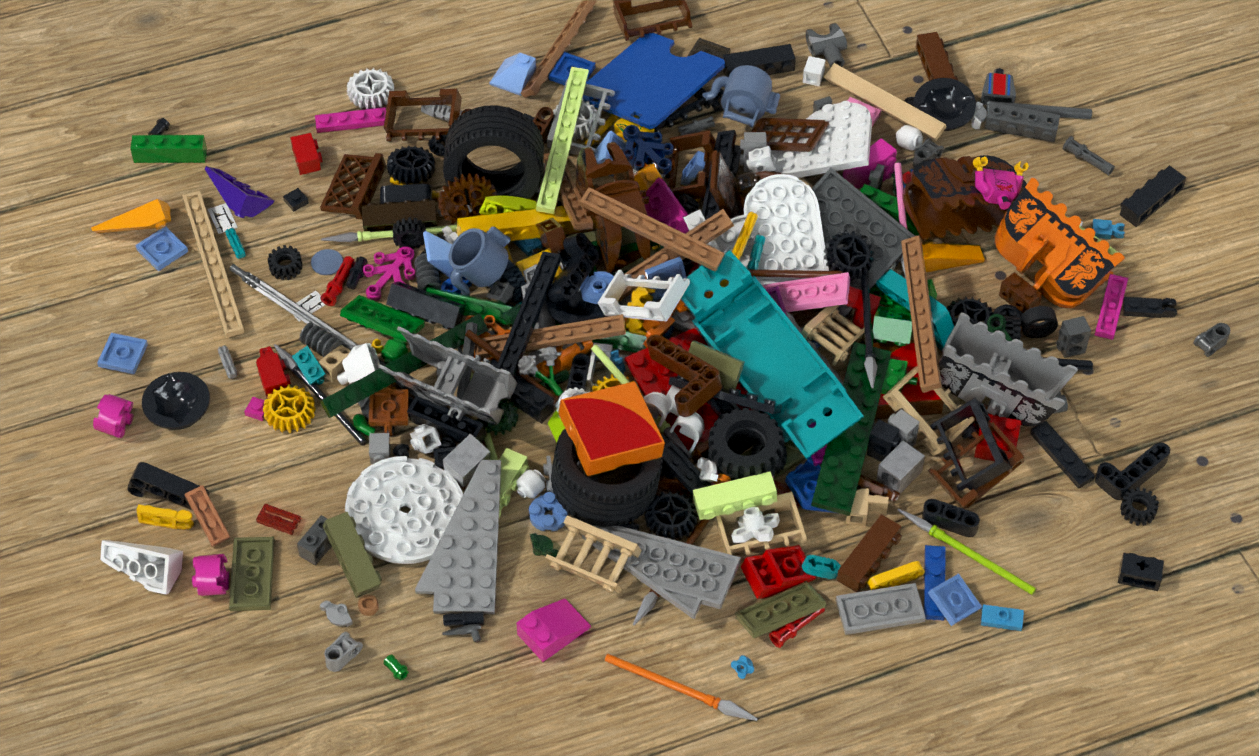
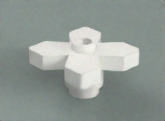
M758 507L747 508L744 510V515L739 518V528L735 529L731 535L733 543H744L751 538H756L759 542L771 541L774 535L772 528L777 527L780 522L779 514L772 513L763 516Z

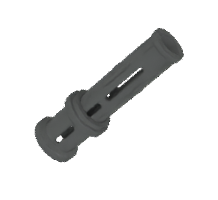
M1072 136L1066 140L1062 148L1064 151L1068 150L1075 155V158H1082L1108 176L1113 172L1115 166L1088 150L1087 145L1080 144Z

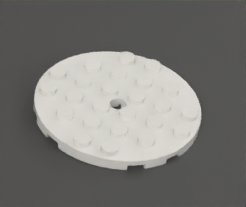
M398 456L376 462L361 472V475L349 488L345 512H348L349 516L354 518L356 522L355 529L358 535H362L365 542L364 548L367 552L384 561L398 564H414L431 559L463 493L453 476L446 470L443 471L435 466L434 462L422 458L418 460L407 458V456ZM407 506L411 510L407 514L400 511V508Z

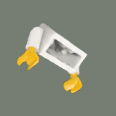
M375 339L372 344L365 343L352 348L342 362L345 372L337 375L341 385H345L348 382L352 384L379 369L380 362L377 354H380L384 347L381 345V340Z

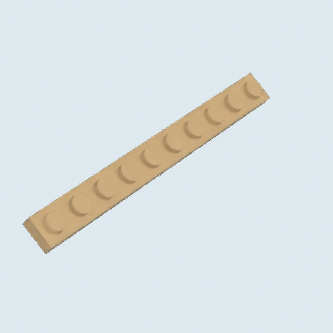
M196 191L182 195L225 336L228 338L243 334V325L201 192Z

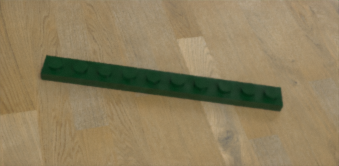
M479 313L430 341H436L446 348L455 349L464 344L467 323L473 322L478 325V336L488 331V328ZM410 351L388 363L385 367L396 373L404 372L409 375L427 365V363L412 355ZM379 368L321 400L320 403L328 417L331 418L391 385L396 380Z

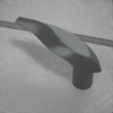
M465 625L442 632V635L471 634L473 641L478 642L481 640L478 631L481 625Z

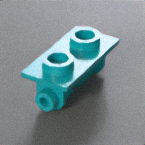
M308 345L292 356L310 385L313 383L318 385L324 383V375L326 373Z

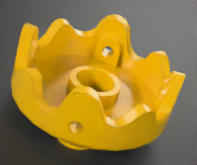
M637 287L636 290H633L631 302H628L627 306L644 307L647 301L653 300L649 293H655L656 289ZM627 318L626 328H629L630 333L643 336L647 334L642 326L643 319Z

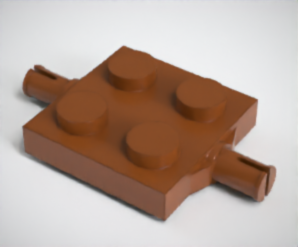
M392 383L369 396V427L383 426L384 433H389L392 436V426L408 425L409 390L395 389Z

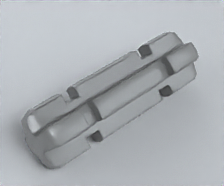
M225 345L219 347L218 353L228 378H236L238 376L228 347Z

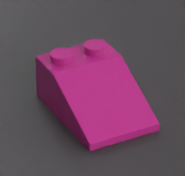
M882 138L870 146L869 165L843 170V178L855 188H862L864 184L869 185L871 170H875L877 164L885 166L883 182L886 179H890L895 171L894 164L896 162L897 150Z
M565 598L536 609L516 622L517 635L542 662L591 628V625Z

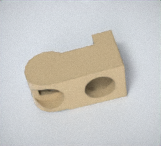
M343 345L338 346L319 361L320 366L326 373L324 377L331 382L336 380L337 374L344 369L342 362L350 353V350Z

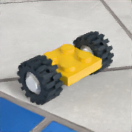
M566 250L556 253L560 254L562 259L552 284L563 271L565 265L571 260ZM542 252L516 262L515 266L506 269L501 275L503 283L514 287L511 298L512 302L515 303L523 299L521 286L527 284L523 271L538 264Z

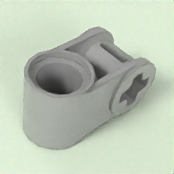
M343 632L325 650L324 655L327 669L332 672L340 671L351 659L360 653L363 644L351 638L350 633Z

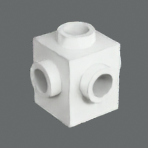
M769 146L748 152L749 160H747V166L749 170H753L754 173L776 170L775 159Z
M422 424L414 428L415 431L410 433L412 438L410 440L411 445L419 452L428 454L433 452L436 447L442 445L437 429L432 426Z

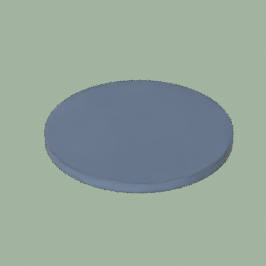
M324 249L312 257L311 266L320 275H332L338 271L343 258L335 250Z

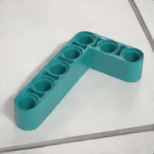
M889 269L877 280L876 285L884 294L910 311L906 279ZM929 295L936 346L943 352L945 343L954 329V324L946 307Z

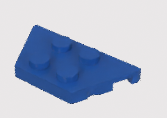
M810 456L804 464H799L795 471H791L786 476L785 482L802 509L836 513L811 506L821 467L819 465L814 466Z

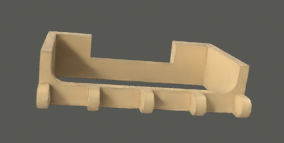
M916 366L890 389L883 398L895 412L903 408L906 413L920 422L919 428L926 435L921 442L934 456L946 448L945 443L940 445L937 443L936 440L939 437L899 391L916 373H919L918 366ZM942 388L934 389L951 411L963 405L960 403L956 406L950 399L948 394L951 390L949 388L945 391ZM972 416L969 419L963 420L961 425L949 435L950 441L952 442L975 418Z
M792 492L777 495V502H773L770 505L756 506L760 511L774 509L775 513L791 510L797 530L774 535L771 541L759 542L758 540L729 546L723 526L737 523L736 518L743 516L744 510L736 511L730 515L715 516L716 525L726 554L732 555L736 552L745 551L747 556L750 555L749 549L764 546L765 550L770 549L769 544L784 541L785 546H788L789 540L794 538H800L801 543L807 541Z

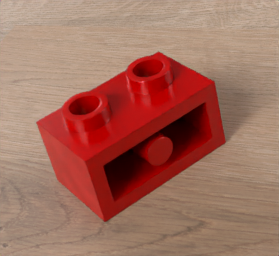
M311 133L290 137L299 174L303 175L320 171V163L323 160L321 152H317L319 149L317 139H313Z

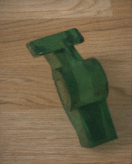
M537 533L530 534L534 555L546 556L548 554L556 558L558 550L553 548V542L550 538L544 535H537Z

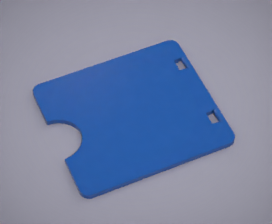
M656 33L644 34L643 38L639 37L590 78L586 84L610 89L615 92L613 97L608 96V100L605 101V103L611 106L610 110L604 111L645 128L652 129L657 127L725 67V61L703 51L687 57L675 56L670 52L671 47L675 44L674 40L657 35ZM583 95L584 102L589 101L590 105H594L596 108L599 107L601 99H598V102L593 101L594 97Z

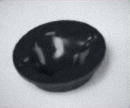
M937 78L924 83L917 90L914 97V107L946 124L947 127L944 131H951L966 125L972 119L976 110V100L972 91L962 82L950 78Z
M580 287L571 299L559 303H553L549 295L547 296L546 305L548 312L560 325L608 317L604 315L598 304L586 302L582 299Z
M172 372L156 378L148 385L142 396V409L147 419L156 426L170 430L185 429L197 423L206 413L210 404V393L205 382L198 376L187 372Z

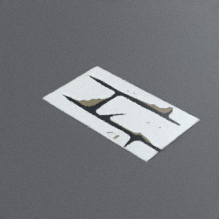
M226 203L207 209L218 234L230 228H238Z
M317 291L296 303L311 314L325 305L320 300L321 295Z

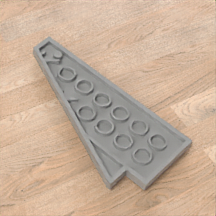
M592 525L638 544L642 550L639 557H628L623 568L692 619L696 618L701 604L717 609L722 608L740 565V557L622 526L601 527ZM598 541L592 544L599 551L604 547L603 543ZM614 548L610 551L608 557L617 563L621 555L620 550Z

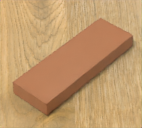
M202 485L185 493V497L211 546L214 547L230 539V535L204 486Z

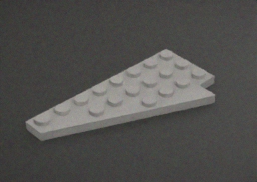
M501 460L480 461L415 588L416 594H434V614L463 613V611L465 613L483 611V614H495Z

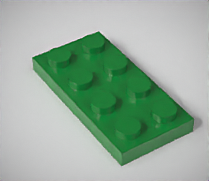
M358 295L343 307L340 312V316L348 321L359 323L366 328L374 329L381 334L401 339L404 342H407V340L397 330L398 326L412 334H417L424 328L425 321L395 310L361 295Z

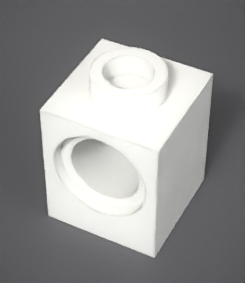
M809 56L803 71V83L820 86L825 72L826 60Z

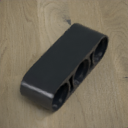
M429 184L387 185L380 187V204H385L386 202L403 203L407 200L413 202L423 199L432 200V185Z
M580 353L574 356L567 390L576 387L579 390L583 388L586 391V379L590 364L588 355Z
M928 499L923 506L922 519L931 525H936L938 528L965 537H973L977 534L980 518L976 513L937 499Z

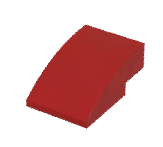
M800 545L768 549L763 555L746 557L741 565V569L757 599L771 597L805 581L809 583L817 577L803 571L802 563L806 556Z

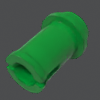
M391 654L384 659L383 664L393 673L395 679L403 680L407 677L409 673L407 666L402 665L394 655Z

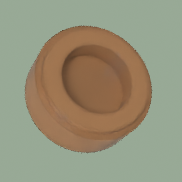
M373 595L362 596L358 601L360 613L365 616L374 615L379 609L377 598Z

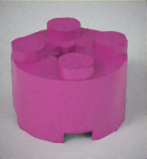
M105 394L97 406L100 411L98 418L94 417L93 427L100 432L123 438L125 426L127 424L130 425L133 421L134 414L131 413L133 402L111 394Z
M224 554L199 555L193 558L195 575L192 576L193 588L197 587L198 595H225L226 590H229V571L226 572L224 563L228 561Z

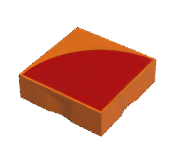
M635 381L561 399L558 414L568 436L575 444L577 455L587 476L614 470L623 465L637 464L662 457L665 442Z

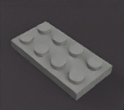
M916 583L836 596V603L845 635L922 623L926 619Z

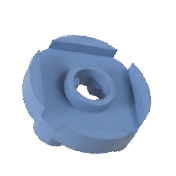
M602 271L594 272V275L590 277L588 275L580 286L582 299L586 302L598 304L614 276Z
M547 492L537 497L529 506L530 522L540 531L551 530L552 532L561 529L565 525L563 522L566 516L569 514L559 504L552 492ZM547 510H551L552 513H553V515H550V514L544 515V514H545V511H547Z

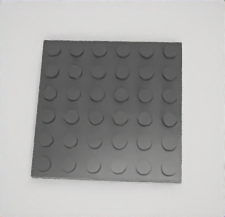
M830 168L812 188L818 200L825 248L826 243L833 235H836L838 232L843 233L846 230L849 234L855 231L856 236L861 234V239H867L866 244L872 245L870 250L874 251L872 256L874 262L867 273L870 291L877 283V280L903 254L901 241L915 236ZM840 244L837 247H846L847 244ZM852 263L850 267L860 266L861 263ZM861 278L851 280L849 286L862 290ZM840 305L837 310L840 311L839 314L846 318L853 308Z

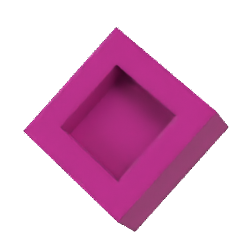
M252 397L244 411L245 416L263 421L264 400Z

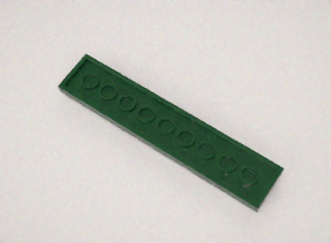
M857 342L853 344L843 386L864 417L827 444L811 503L813 507L850 516L869 442V435L872 431L891 356V351L874 347L877 371L874 388H871L864 365L866 345Z

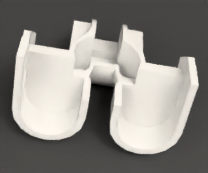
M672 385L666 396L659 392H652L646 395L643 399L652 417L657 419L659 414L662 416L658 426H662L670 412L678 416L669 432L672 433L675 427L680 425L679 432L694 440L689 451L691 454L704 431V420L696 412L689 417H682L678 414L674 397L681 388L679 389Z

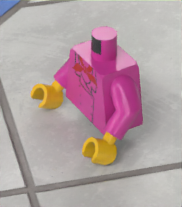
M984 156L981 160L980 157L975 158L973 165L977 168V171H975L976 189L983 195L986 202L999 204L1001 209L1009 208L1012 201L1018 197L1024 178L1022 174L1028 169V163L1026 162L1022 169L1020 167L1021 161H1019L1014 166V170L1017 172V175H1015L1014 172L983 168L988 163L987 157Z

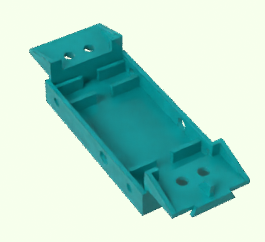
M730 250L725 253L716 272L701 265L696 271L687 276L690 284L681 297V301L695 317L692 320L695 329L709 347L745 362L738 384L746 394L759 395L758 398L763 400L765 398L774 399L777 404L782 405L781 413L767 414L770 415V419L774 418L778 422V426L783 431L785 443L792 440L807 459L864 417L832 371L756 277L751 276L748 269ZM728 280L729 284L726 287H721L720 282ZM707 291L713 292L711 298H705L704 295ZM832 410V414L830 416H824L826 413ZM816 421V426L814 428L808 427L811 423Z

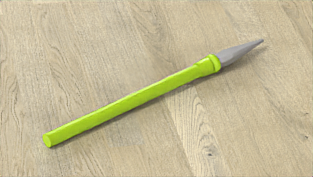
M898 509L900 513L919 528L929 532L930 536L940 541L942 540L1029 594L1033 595L1035 593V587L947 535L936 525L932 526L926 520Z

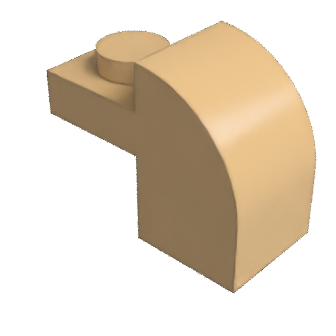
M869 488L857 490L850 516L846 515V524L866 526L867 513L887 514L889 497L869 495Z

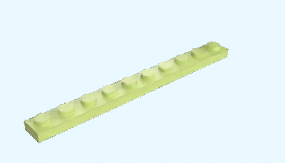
M571 67L536 211L550 214L555 213L589 74L588 69Z

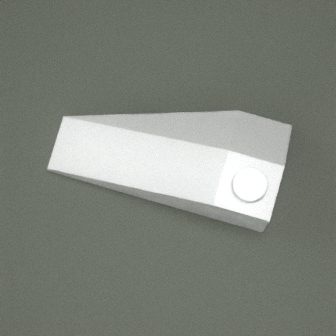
M102 540L100 560L118 572H124L134 582L138 581L143 584L144 588L149 591L165 595L169 594L182 571L183 551L166 547Z

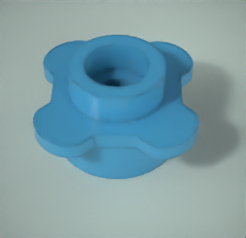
M741 655L737 661L731 662V667L735 669L738 677L744 679L748 673L752 674L754 672L753 662L745 655Z

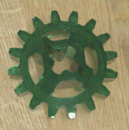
M504 399L498 404L500 409L505 410L498 425L489 424L479 419L477 421L484 424V427L487 428V433L494 431V434L497 435L501 431L504 435L505 430L511 432L512 427H516L519 416L517 414L518 408H513L514 403H507V399Z

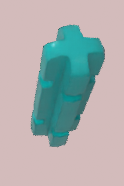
M227 229L225 233L235 252L236 258H244L246 256L245 250L235 229Z
M762 235L755 236V244L752 247L751 261L748 263V269H758V262H760L765 243V237Z

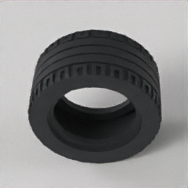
M498 105L481 106L463 113L452 123L447 133L443 161V173L447 186H449L448 181L455 182L454 177L461 179V174H463L466 178L471 173L472 177L478 174L479 179L485 176L486 181L490 180L491 184H494L498 196L531 198L539 188L542 179L544 158L542 134H540V130L529 117L509 107ZM499 146L516 154L521 161L512 168L492 171L475 165L467 155L480 147ZM465 188L464 193L467 205H470L467 188Z
M566 429L562 430L554 453L551 482L553 493L563 509L578 520L601 527L620 526L642 516L655 498L662 470L663 455L661 458L630 464L636 476L627 482L613 485L603 484L590 479L580 470L577 465L580 460L575 444L568 436Z

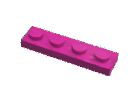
M386 108L315 115L317 133L384 126Z
M1113 274L1109 275L1095 336L1114 339L1128 278Z

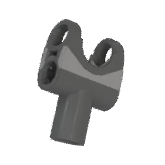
M836 23L830 24V33L827 35H819L812 29H807L806 42L812 57L824 55L830 68L834 63L842 67L845 64V60L840 51L847 49V41L840 27Z

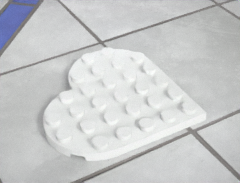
M849 101L826 104L806 118L825 120L830 124L813 151L771 150L775 159L776 170L774 171L797 178L826 173L830 168L834 171L867 166L869 165L872 130L870 112L865 106ZM807 128L804 133H813L815 128ZM786 138L784 142L792 143L794 138ZM800 138L797 143H806L809 138Z
M777 174L757 182L746 197L744 215L730 219L734 226L715 238L721 252L726 253L729 250L732 252L748 213L753 212L758 215V218L739 260L746 268L749 261H751L750 255L753 244H755V236L762 235L765 237V243L757 270L829 271L828 266H826L827 260H824L826 255L824 253L825 243L817 197L809 185H806L795 176ZM756 277V279L760 282L761 285L806 279L788 277Z

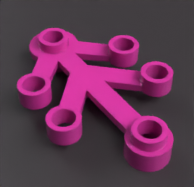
M401 247L396 253L386 255L382 252L374 254V262L378 265L387 261H394V263L377 267L367 264L363 267L364 276L366 277L384 273L375 285H370L366 289V297L368 299L380 300L381 289L392 276L394 282L404 283L401 280L399 271L402 264L405 267L404 276L407 280H413L416 277L415 269L411 265L415 256L412 248Z

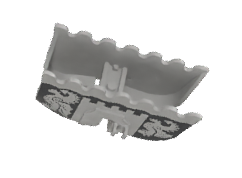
M960 313L958 321L943 348V356L938 363L943 388H949L951 394L965 402H969L974 398L982 402L984 397L987 396L991 398L987 407L988 413L992 415L997 414L999 417L1021 420L1022 426L1043 424L1065 404L1063 399L1054 397L1078 371L1077 367L1072 365L1062 367L1059 365V360L1056 357L1043 358L1039 349L1031 348L1026 350L1023 348L1022 341L1018 339L1007 341L1005 339L1006 335L1002 331L991 333L987 330L988 326L985 323L978 322L972 324L967 314Z
M398 326L397 330L408 341L412 355L442 371L433 387L407 373H396L380 364L378 368L394 380L430 398L435 403L447 407V405L451 406L447 414L450 417H453V414L458 412L456 419L461 421L463 415L468 414L489 424H499L505 410L500 409L498 404L503 399H510L518 384L510 372L504 369H497L489 364V360L484 358L483 362H480L481 357L479 355H476L475 358L470 355H463L453 348H446L436 341H429L421 335L412 334ZM467 366H469L475 372L462 399L454 396V393Z

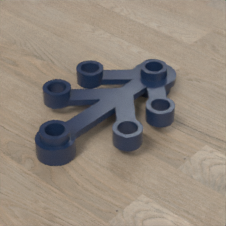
M628 125L624 129L623 137L627 142L623 152L628 161L634 157L632 150L634 142L639 146L637 158L634 161V170L640 171L644 168V155L646 153L657 165V170L661 174L665 175L671 171V160L660 158L653 151L659 150L665 155L673 153V145L671 143L661 144L662 134L660 132H641L635 125ZM643 139H652V142H645Z

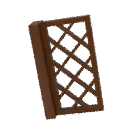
M375 153L374 157L344 154L320 206L321 211L354 214L356 219H362V206L370 204L386 168L383 155ZM347 161L356 162L348 167L346 166ZM365 163H371L368 167L364 169L361 166ZM357 167L360 168V171L351 174V170ZM346 173L349 174L348 177L340 180V176ZM364 174L365 178L357 182L356 178ZM353 180V185L347 188L344 186V184ZM342 186L343 190L334 193L336 188ZM356 188L359 189V191L353 195L349 193L350 191ZM345 194L349 196L342 201L338 199ZM333 200L337 201V203L332 206L328 205V203ZM351 201L353 202L351 208L343 206Z

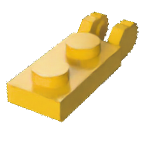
M138 504L136 509L139 523L189 530L194 527L193 515L190 511L182 509L177 512L172 509Z

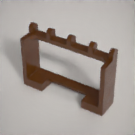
M613 0L614 15L625 41H628L629 37L639 35L640 38H643L644 34L656 32L658 35L663 30L673 29V31H677L678 27H693L690 10L685 0H663L633 7L631 0ZM673 6H678L684 17L680 20L634 29L627 28L624 16Z
M440 89V97L410 98L406 90L389 91L384 122L387 142H391L392 137L401 136L402 141H407V136H418L419 141H423L424 136L435 135L436 140H441V135H447L452 123L460 116L462 97L458 89ZM451 104L449 128L393 130L397 106Z
M708 130L670 138V142L673 145V156L668 158L672 162V169L665 175L666 178L670 179L667 186L677 199L684 193L695 200L705 198L712 154L716 143L714 136ZM703 147L705 150V167L703 172H700L698 175V184L675 188L679 151Z
M990 421L987 423L992 433L1013 454L1009 459L1012 466L1011 469L979 488L972 489L963 498H960L941 477L945 471L954 465L952 459L948 461L943 457L941 458L945 464L937 471L932 468L928 469L931 476L960 508L966 510L1024 463L1022 453ZM974 431L971 435L975 440L965 449L960 444L956 446L960 451L957 454L959 460L985 439L983 434L979 436Z

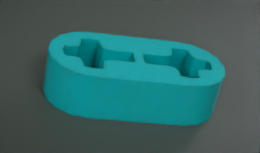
M808 555L802 563V569L805 573L826 579H835L841 567L839 562L834 559L816 555Z

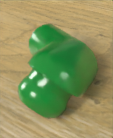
M354 415L353 423L355 429L368 436L376 431L375 428L369 427L364 415Z

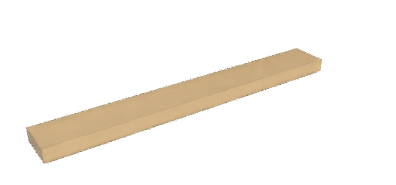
M835 63L824 76L827 81L899 121L918 128L921 133L936 141L947 127L943 122Z

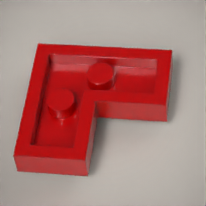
M849 286L848 304L843 305L856 309L852 323L863 329L862 290ZM870 294L871 322L873 324L881 297Z

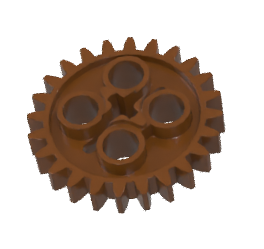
M469 173L468 177L465 178L461 174V179L454 177L455 182L448 181L449 186H443L444 191L439 192L438 206L441 215L445 216V220H450L451 224L457 222V218L480 215L479 211L485 198L498 195L494 184H491L490 180L486 181L485 176L479 179L478 174L472 177L471 173ZM465 188H467V192L469 195V201L472 209L471 212H469L467 201L464 193Z

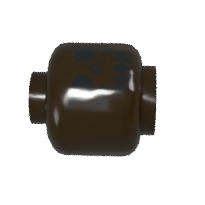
M754 172L739 174L736 182H734V190L740 196L747 197L748 193L761 178Z

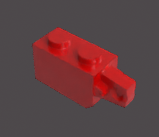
M271 346L259 349L260 357L256 361L266 398L268 394H273L274 389L280 390V386L287 388L288 384L291 385L289 375L283 372L286 370L284 360H279L278 354L273 352Z

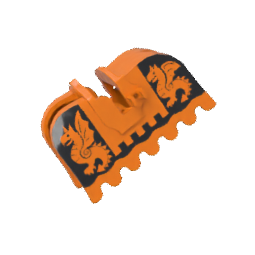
M1031 178L1020 195L1007 209L1004 218L1001 220L995 234L996 248L1007 261L1017 267L1016 270L1020 274H1023L1038 260L1044 266L1035 274V285L1033 287L1056 306L1063 308L1077 307L1109 279V275L1113 274L1111 270L1122 262L1125 257L1117 252L1110 255L1108 253L1110 246L1106 240L1095 242L1093 239L1095 236L1094 229L1087 228L1081 230L1079 228L1081 223L1080 217L1075 215L1070 218L1066 217V205L1063 203L1052 205L1053 194L1049 191L1039 193L1037 191L1039 182L1035 178Z

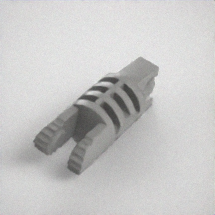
M421 105V112L449 122L451 106Z

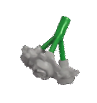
M555 347L543 348L542 353L538 355L539 358L547 361L550 379L538 371L535 355L523 356L518 361L520 375L528 374L533 378L541 379L558 396L563 393V390L554 380V360L561 356V352H557Z

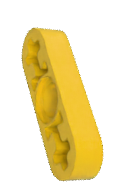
M914 561L871 577L867 584L871 590L894 587L918 579L925 573V570L920 561Z

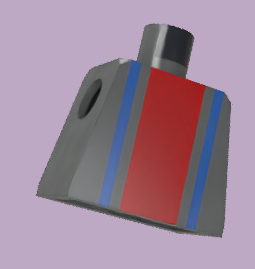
M1001 68L995 69L994 73H988L980 103L983 105H987L988 101L1015 103L1016 92L1013 76L1004 74V70Z

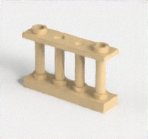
M840 305L829 306L823 309L806 324L801 332L806 341L813 339L836 355L832 362L834 366L840 361L842 363L845 361L853 348L854 342H865L864 328L860 329L839 314L840 311L837 309ZM833 320H836L837 322H839L841 325H843L844 327H846L847 329H849L851 332H853L854 334H856V336H854L853 334H851L850 332H848L847 330H845L843 327H841L840 325H838V324H837L836 322H834ZM828 326L829 328H831L832 330H834L836 333H838L839 335H841L842 337H844V338H845L846 340H848L849 342L847 343L845 340H843L842 338H840L838 335H836L835 333H833L832 331H830V330H829L828 328H826V327ZM819 333H821V334H823L824 336H826L828 339H830L831 341H833L835 344H837L838 346H840L842 349H839L838 347H836L834 344H832L831 342H829L827 339H825L824 337H822L821 335H819Z
M566 516L563 523L568 528V534L556 558L548 554L545 558L550 563L549 566L557 571L563 569L603 586L602 589L609 593L614 591L621 593L622 589L616 581L628 557H639L642 550L638 544ZM579 534L584 535L586 540L574 564L564 562L563 560L575 536ZM596 541L601 542L604 547L591 572L581 569L592 544L596 543ZM615 548L620 550L621 555L607 580L598 575L610 551Z

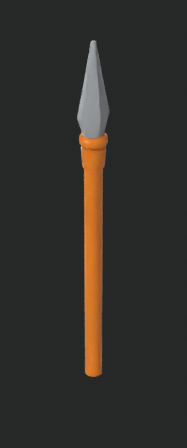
M607 654L605 657V661L700 700L711 707L713 706L714 709H719L725 715L754 721L758 720L730 700H721L720 697L716 698L710 694L702 693L613 655Z

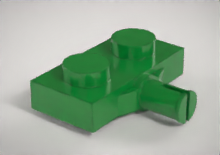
M889 360L881 391L882 394H886L907 374L908 361ZM912 377L906 384L917 386L918 377ZM905 384L899 389L900 393Z

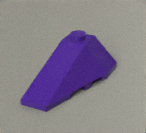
M205 167V171L225 203L235 212L234 215L240 218H245V216L253 218L274 203V200L264 193L249 189L250 185L236 181V178L217 168Z

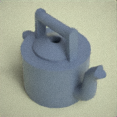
M749 65L735 68L729 77H718L714 80L711 91L703 93V97L707 101L715 98L720 89L725 87L721 98V105L724 109L723 118L749 125L751 128H753L755 121L764 115L765 111L775 114L780 99L779 93L772 92L770 76L762 69Z
M491 227L487 233L477 228L468 229L456 238L450 248L448 257L449 263L453 268L450 279L451 283L461 290L462 295L470 296L469 287L462 280V277H465L477 287H489L491 289L494 282L502 280L501 275L506 269L515 266L508 259V252L505 248L510 242V237L506 236L496 227Z

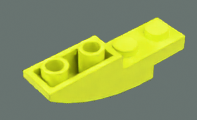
M489 196L485 198L479 213L491 215L536 209L537 201L514 196Z

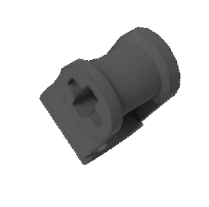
M927 138L915 150L913 167L921 161L939 159L944 152V146H939L932 142L931 138Z
M1217 323L1207 331L1199 334L1193 344L1199 346L1205 352L1204 355L1209 357L1227 344L1231 331L1230 327L1225 323Z

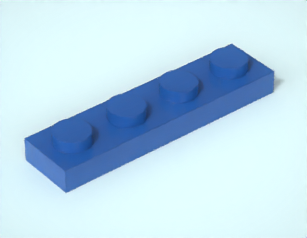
M925 545L924 614L928 620L944 621L945 618L928 594L932 588L945 582V546Z

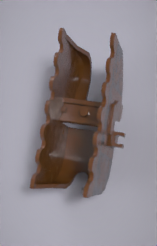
M607 143L606 147L613 161L606 159L601 164H597L591 147L582 148L577 158L576 187L578 191L580 190L581 197H583L588 187L594 189L592 179L614 174L615 181L606 183L594 190L647 215L644 204L649 203V197H646V190L640 191L639 184L635 181L632 166L617 143ZM586 209V216H591L593 221L592 231L595 232L596 243L600 246L601 257L605 260L606 271L611 274L621 248V225ZM634 232L639 252L643 259L646 260L650 257V240Z
M989 155L963 156L957 161L943 157L928 159L916 164L911 172V182L904 188L902 200L921 239H929L930 232L934 233L937 237L943 238L946 235V231L959 236L962 232L961 229H965L970 234H975L977 227H980L985 232H991L993 229L992 225L998 228L1007 209H1001L999 204L986 202L983 195L976 189L975 171H977V168L974 167L973 160L977 157H980L981 160L985 156L988 159V163L983 168L1010 171L1017 175L1014 167L1003 159ZM1023 179L1022 188H1021L1020 193L1023 191V189H1024L1025 186L1027 185V183L1025 182L1024 179Z

